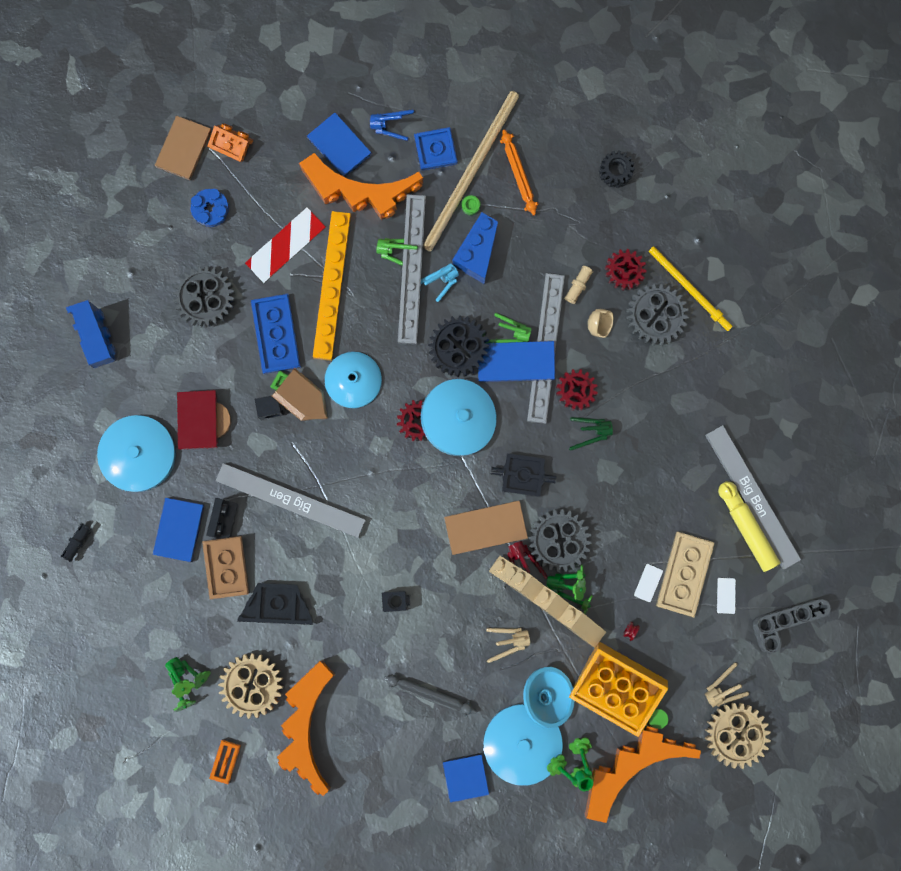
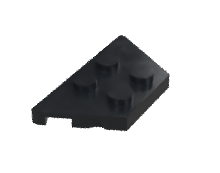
M258 583L241 615L237 618V622L313 625L312 617L298 585Z

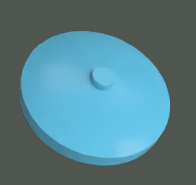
M452 379L439 384L427 395L421 409V424L427 439L438 450L453 456H465L479 451L490 441L496 427V410L490 396L479 385L464 379Z
M133 415L119 419L104 432L98 445L97 458L101 472L111 484L129 492H144L157 487L169 476L175 463L176 448L170 432L161 423L150 417Z
M524 704L512 705L498 712L489 722L483 742L485 757L491 769L501 779L515 785H532L547 778L550 775V772L547 771V765L551 763L553 757L562 755L563 748L559 727L546 728L536 724L528 715Z

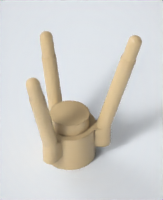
M521 628L486 629L487 632L515 633L512 635V639L499 641L496 645L513 643L514 646H517L488 659V663L516 651L524 650L525 646L530 645L527 630L522 631Z
M734 663L711 686L707 687L708 692L705 693V696L712 707L716 705L719 707L724 703L749 695V692H744L725 698L726 695L742 687L741 684L724 692L720 688L715 689L733 671L737 663Z

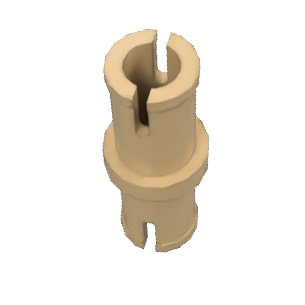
M582 266L576 280L572 281V287L564 298L572 304L576 303L582 290L586 288V283L593 273L592 269Z

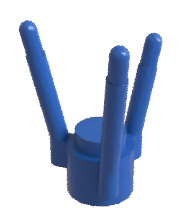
M414 110L371 114L370 128L375 129L376 134H384L407 141L408 137L383 130V128H386L387 120L401 119V115L413 114Z

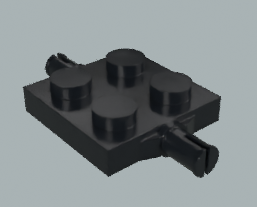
M507 453L506 463L503 468L491 467L490 475L502 476V492L540 497L541 487L544 482L556 483V476L545 474L544 458Z

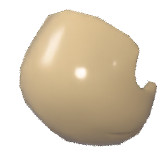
M596 309L593 311L588 319V330L596 337L606 338L613 326V313L606 309Z

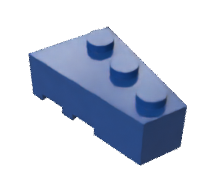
M481 213L452 259V265L485 284L498 221Z
M89 300L66 307L67 312L73 315L75 321L73 327L75 330H78L81 339L80 344L88 364L93 368H97L116 361L114 357L116 350L113 344L109 342L108 338L111 336L107 326L104 327L102 320H105L102 310L98 309Z

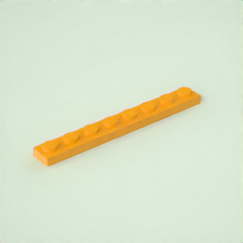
M334 211L331 213L313 359L332 361L351 218L350 213Z

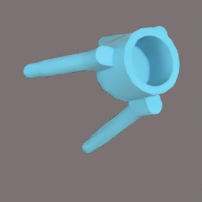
M450 263L446 267L422 278L421 284L428 285L439 278L444 283L448 281L449 283L436 299V302H439L450 287L457 282L455 278L459 276V273Z

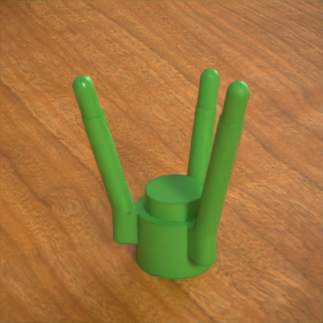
M385 238L378 240L376 252L382 254L381 258L403 266V261L389 254L393 253L394 248L417 250L418 246L394 244L404 243V239Z
M498 313L494 314L501 320L514 325L511 326L501 322L498 324L501 327L513 330V337L516 339H492L487 343L528 342L531 333L530 327H526V325Z

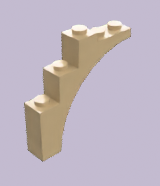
M499 556L490 568V573L536 604L594 648L606 633L584 613L570 605L532 575L502 556Z

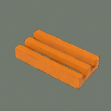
M224 739L221 740L209 779L224 784L230 783L241 748L240 744L228 742ZM224 746H228L219 777L215 776ZM232 748H235L226 779H224L223 775L230 757Z

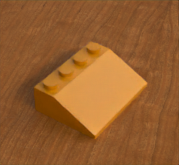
M599 641L585 664L569 698L639 737L668 690V680Z

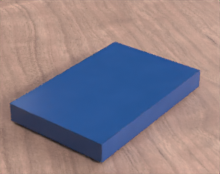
M336 113L332 114L307 135L311 143L343 177H346L372 155L369 149Z
M165 498L153 555L192 562L204 505Z

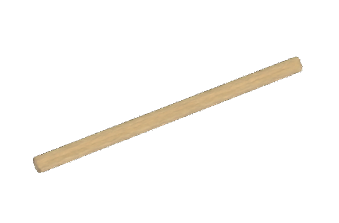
M510 91L424 242L423 248L432 251L516 104L519 98L518 93Z

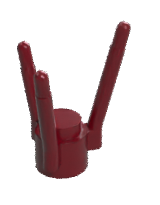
M519 541L508 546L510 552L507 554L512 564L515 565L514 557L515 560L520 559L525 571L530 574L524 559L527 554L543 577L548 578L543 568L535 561L534 556L531 555L527 545H523V542Z

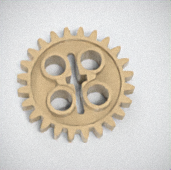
M252 653L249 659L247 654H244L243 660L236 657V664L230 661L229 665L231 668L223 669L227 675L220 676L224 682L218 684V686L224 687V690L220 691L219 694H225L226 697L221 701L229 702L226 708L233 707L232 714L240 711L239 717H243L247 713V718L250 719L252 713H254V716L258 718L259 711L266 715V708L273 710L271 703H279L275 697L282 696L278 689L284 688V686L279 685L278 682L283 680V677H277L280 670H273L276 663L268 664L270 658L262 661L263 655H259L256 659L255 653ZM242 668L249 670L250 674L247 679L243 678L240 674ZM258 669L257 675L255 676V679L253 681V685L256 687L254 689H251L249 693L248 702L245 703V697L247 696L249 691V686H247V683H250L252 681L254 670ZM261 674H265L268 677V683L265 685L259 682ZM236 687H240L243 690L241 698L236 697L234 694ZM255 693H259L262 696V701L259 704L253 701Z
M731 703V708L725 704L724 711L717 708L719 715L711 714L714 719L713 722L707 721L711 725V728L705 729V731L710 733V736L705 737V739L711 741L707 747L714 748L711 754L713 756L718 755L717 761L719 762L724 759L725 766H728L731 762L732 768H736L737 763L742 769H744V763L752 767L751 760L759 763L757 756L764 757V754L761 752L762 749H769L764 745L771 742V740L765 738V735L771 734L770 731L764 729L768 726V723H762L765 717L762 715L757 717L759 711L755 709L751 712L752 706L747 705L744 709L743 703H739L738 708L735 703ZM735 716H738L740 719V723L737 726L732 725V719ZM750 729L755 730V736L752 739H749L747 736ZM722 732H727V734H728L727 740L724 741V742H721V741H720V735H721V733H722ZM735 732L739 733L740 739L736 738ZM738 745H742L743 752L737 755L735 749Z

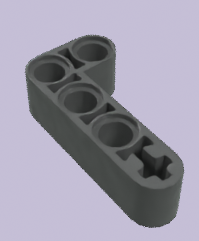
M814 599L756 617L753 620V629L760 649L768 653L778 652L781 648V641L777 631L827 616L831 610L829 602L823 599ZM819 605L822 606L819 611H811V609L817 608ZM800 608L804 611L802 619L797 616V611ZM781 614L786 617V621L782 625L778 620ZM762 620H765L767 622V628L765 630H762L760 628V622ZM771 638L774 645L771 649H768L766 642Z

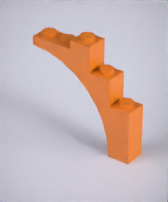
M315 153L299 163L301 170L325 205L329 202L337 201L339 196L342 195L353 212L363 210L367 203H370L381 220L385 217L386 219L392 217L397 210L395 202L403 201L407 194L412 191H418L423 184V177L419 172L406 179L392 183L368 184L353 181L335 173Z
M321 660L285 694L288 697L286 701L293 708L296 706L298 710L281 725L283 734L288 739L292 738L294 741L277 758L279 766L285 771L291 772L297 767L299 776L304 780L307 778L312 784L310 786L317 795L321 794L324 796L330 790V786L322 777L315 763L311 749L310 726L317 699L335 674Z
M647 726L639 735L636 752H634L635 748L623 746L622 749L617 748L613 772L610 771L611 768L599 765V769L593 768L592 780L594 785L589 790L585 817L590 820L607 823L611 806L617 794L636 773L655 762L668 758L689 757L700 759L701 750L695 748L696 744L684 742V745L676 744V740L665 738L662 741L663 734L658 732V728Z

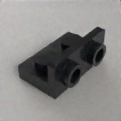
M215 497L206 536L218 539L231 536L238 507L237 503Z

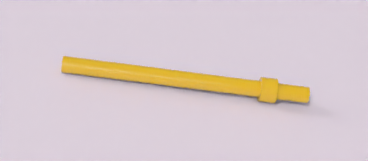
M654 246L648 251L711 314L710 317L715 322L718 321L726 331L733 327L722 316L723 313L716 309Z

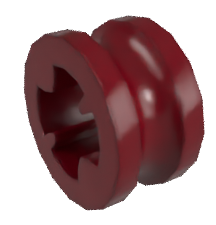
M630 621L623 633V637H629V640L632 641L638 633L640 626H634L633 622Z

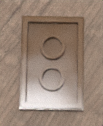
M176 116L155 163V167L191 180L211 134V129Z
M242 536L202 541L210 599L249 594Z

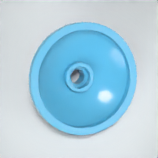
M347 352L339 355L329 364L325 374V387L329 396L337 404L346 408H360L368 405L376 398L382 384L381 372L376 362L368 355L360 352ZM355 375L356 379L350 381L349 376Z
M554 667L539 668L526 681L523 693L526 711L530 718L542 727L553 728L562 725L568 720L573 711L574 700L569 698L573 687L569 678L561 670Z

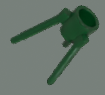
M571 417V421L595 423V426L581 427V431L595 430L596 435H599V437L571 446L569 450L578 449L600 440H607V436L613 435L612 422L605 421L604 419Z

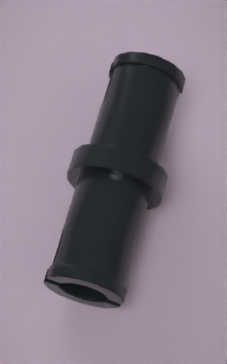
M80 523L73 537L69 538L68 541L70 542L60 557L72 562L79 548L84 546L83 542L92 528Z

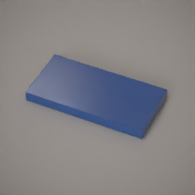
M283 294L251 300L262 373L269 374L301 368L289 295Z
M554 341L485 343L490 346V349L485 350L489 356H483L486 363H479L481 369H478L479 382L555 380Z

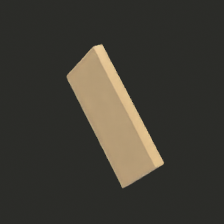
M676 532L656 603L657 607L695 617L714 542Z

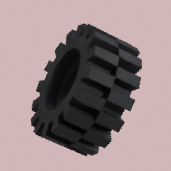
M619 150L617 153L612 151L611 154L608 153L603 158L599 174H601L600 178L605 180L604 183L606 185L610 183V187L616 185V188H619L620 185L625 186L626 182L630 181L635 167H633L634 161L631 162L632 157H627L626 152L621 154ZM614 163H619L623 166L624 172L621 175H614L610 171V166Z

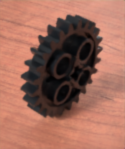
M459 315L458 320L451 316V322L444 319L445 325L438 324L440 330H433L436 336H431L430 339L433 343L428 344L433 349L429 352L431 356H434L431 359L432 362H437L435 366L438 369L442 367L441 371L443 373L448 371L449 376H452L455 372L456 376L460 377L462 372L466 377L469 370L474 374L473 368L481 369L479 363H486L483 356H489L485 351L490 349V346L485 344L490 341L488 337H484L487 334L486 330H482L483 326L481 324L477 325L475 319L470 323L468 316L464 321L461 315ZM464 330V334L461 337H456L457 331ZM449 334L464 348V350L471 356L470 358H467L463 354V352L459 348H457L456 345L448 338ZM450 343V347L447 350H442L443 344ZM471 343H477L474 350H468ZM457 356H463L460 363H454Z

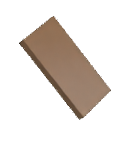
M520 501L444 517L452 555L528 539Z

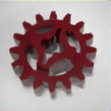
M620 249L618 255L612 253V259L608 258L607 263L609 265L605 266V270L609 272L605 274V277H611L609 284L616 283L614 288L620 285L623 291L626 286H628L629 290H632L633 284L638 287L639 281H643L645 278L643 274L646 273V270L642 268L646 263L640 262L642 256L636 257V251L630 254L629 249L625 253ZM619 259H623L621 263L614 264ZM637 275L634 279L628 281L629 277Z
M572 369L571 375L565 372V379L560 377L559 382L562 384L556 385V388L560 389L556 396L562 397L559 402H565V408L570 405L572 411L576 407H578L579 411H582L583 405L588 408L590 406L589 402L593 403L595 401L592 396H596L598 392L593 389L597 388L598 385L592 384L595 378L589 379V372L583 375L582 369L578 373H575V370ZM575 378H580L584 381H577ZM567 383L569 389H568V391L565 393V392H564V386H565V384ZM574 387H575V388H578V387H579V388L581 389L580 392H579V393H578V392H575V393H574V392H573ZM587 387H589L588 397H586L587 395L585 394V389ZM570 399H577L579 402H573Z
M412 400L411 406L405 403L406 409L400 408L399 411L402 415H397V419L401 420V422L396 423L397 427H402L399 431L400 434L405 432V439L411 436L412 442L416 438H419V441L422 442V437H426L423 428L417 423L413 424V415L417 419L421 418V413L415 412L414 409H422V400L419 401V404ZM408 413L410 417L409 421L406 424H404L405 416ZM414 429L419 430L420 433H412L410 431Z

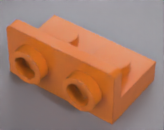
M228 124L215 125L207 147L239 162H243L248 146L253 143V139L249 138V134L232 130L233 127Z

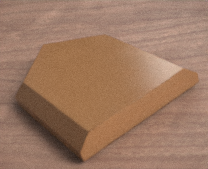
M294 368L273 393L272 397L301 421L327 419L324 392Z

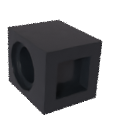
M272 395L254 399L257 416L260 420L283 416L282 410H285V407L275 400Z
M406 591L382 592L383 612L407 611V607L410 606V595H406ZM393 596H399L402 599L399 607L392 606L391 599Z

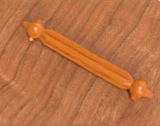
M503 130L500 143L505 144V151L523 200L527 203L524 210L531 212L534 216L536 215L539 203L533 201V193L516 146L512 143L514 135Z

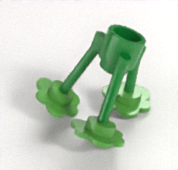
M581 565V570H577V574H555V577H548L546 587L560 597L582 605L581 609L584 610L583 613L585 615L588 608L591 607L592 595L589 597V600L585 598L584 601H581L586 592L584 565ZM578 578L574 586L565 585V580L562 579ZM564 589L573 590L575 596L572 597L562 592Z
M178 657L172 658L165 664V667L174 685L172 694L180 700L177 703L178 706L173 709L178 712L196 703L195 700H184L183 696L184 694H189L192 688H200L207 681L211 672L204 671L198 674L185 660L180 661ZM184 669H187L195 676V684L189 682V680L181 681L180 677L185 673Z
M586 737L582 739L576 738L574 742L569 744V749L572 750L573 754H581L584 766L580 768L575 767L573 769L574 772L569 774L564 769L567 762L561 754L553 757L551 763L547 765V771L550 772L551 776L562 773L575 787L584 792L589 791L594 785L592 772L589 769L585 755L588 749L592 747L589 739Z

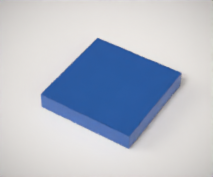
M450 127L414 134L421 171L457 164Z
M481 754L443 761L450 802L489 795Z

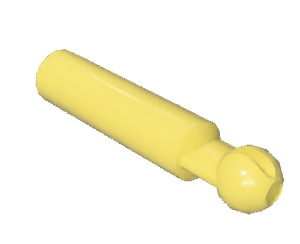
M726 481L722 483L718 490L719 496L724 499L730 510L731 517L763 572L781 563L747 503H744L740 497L737 486L732 482Z

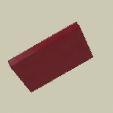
M216 390L177 392L179 450L218 448Z

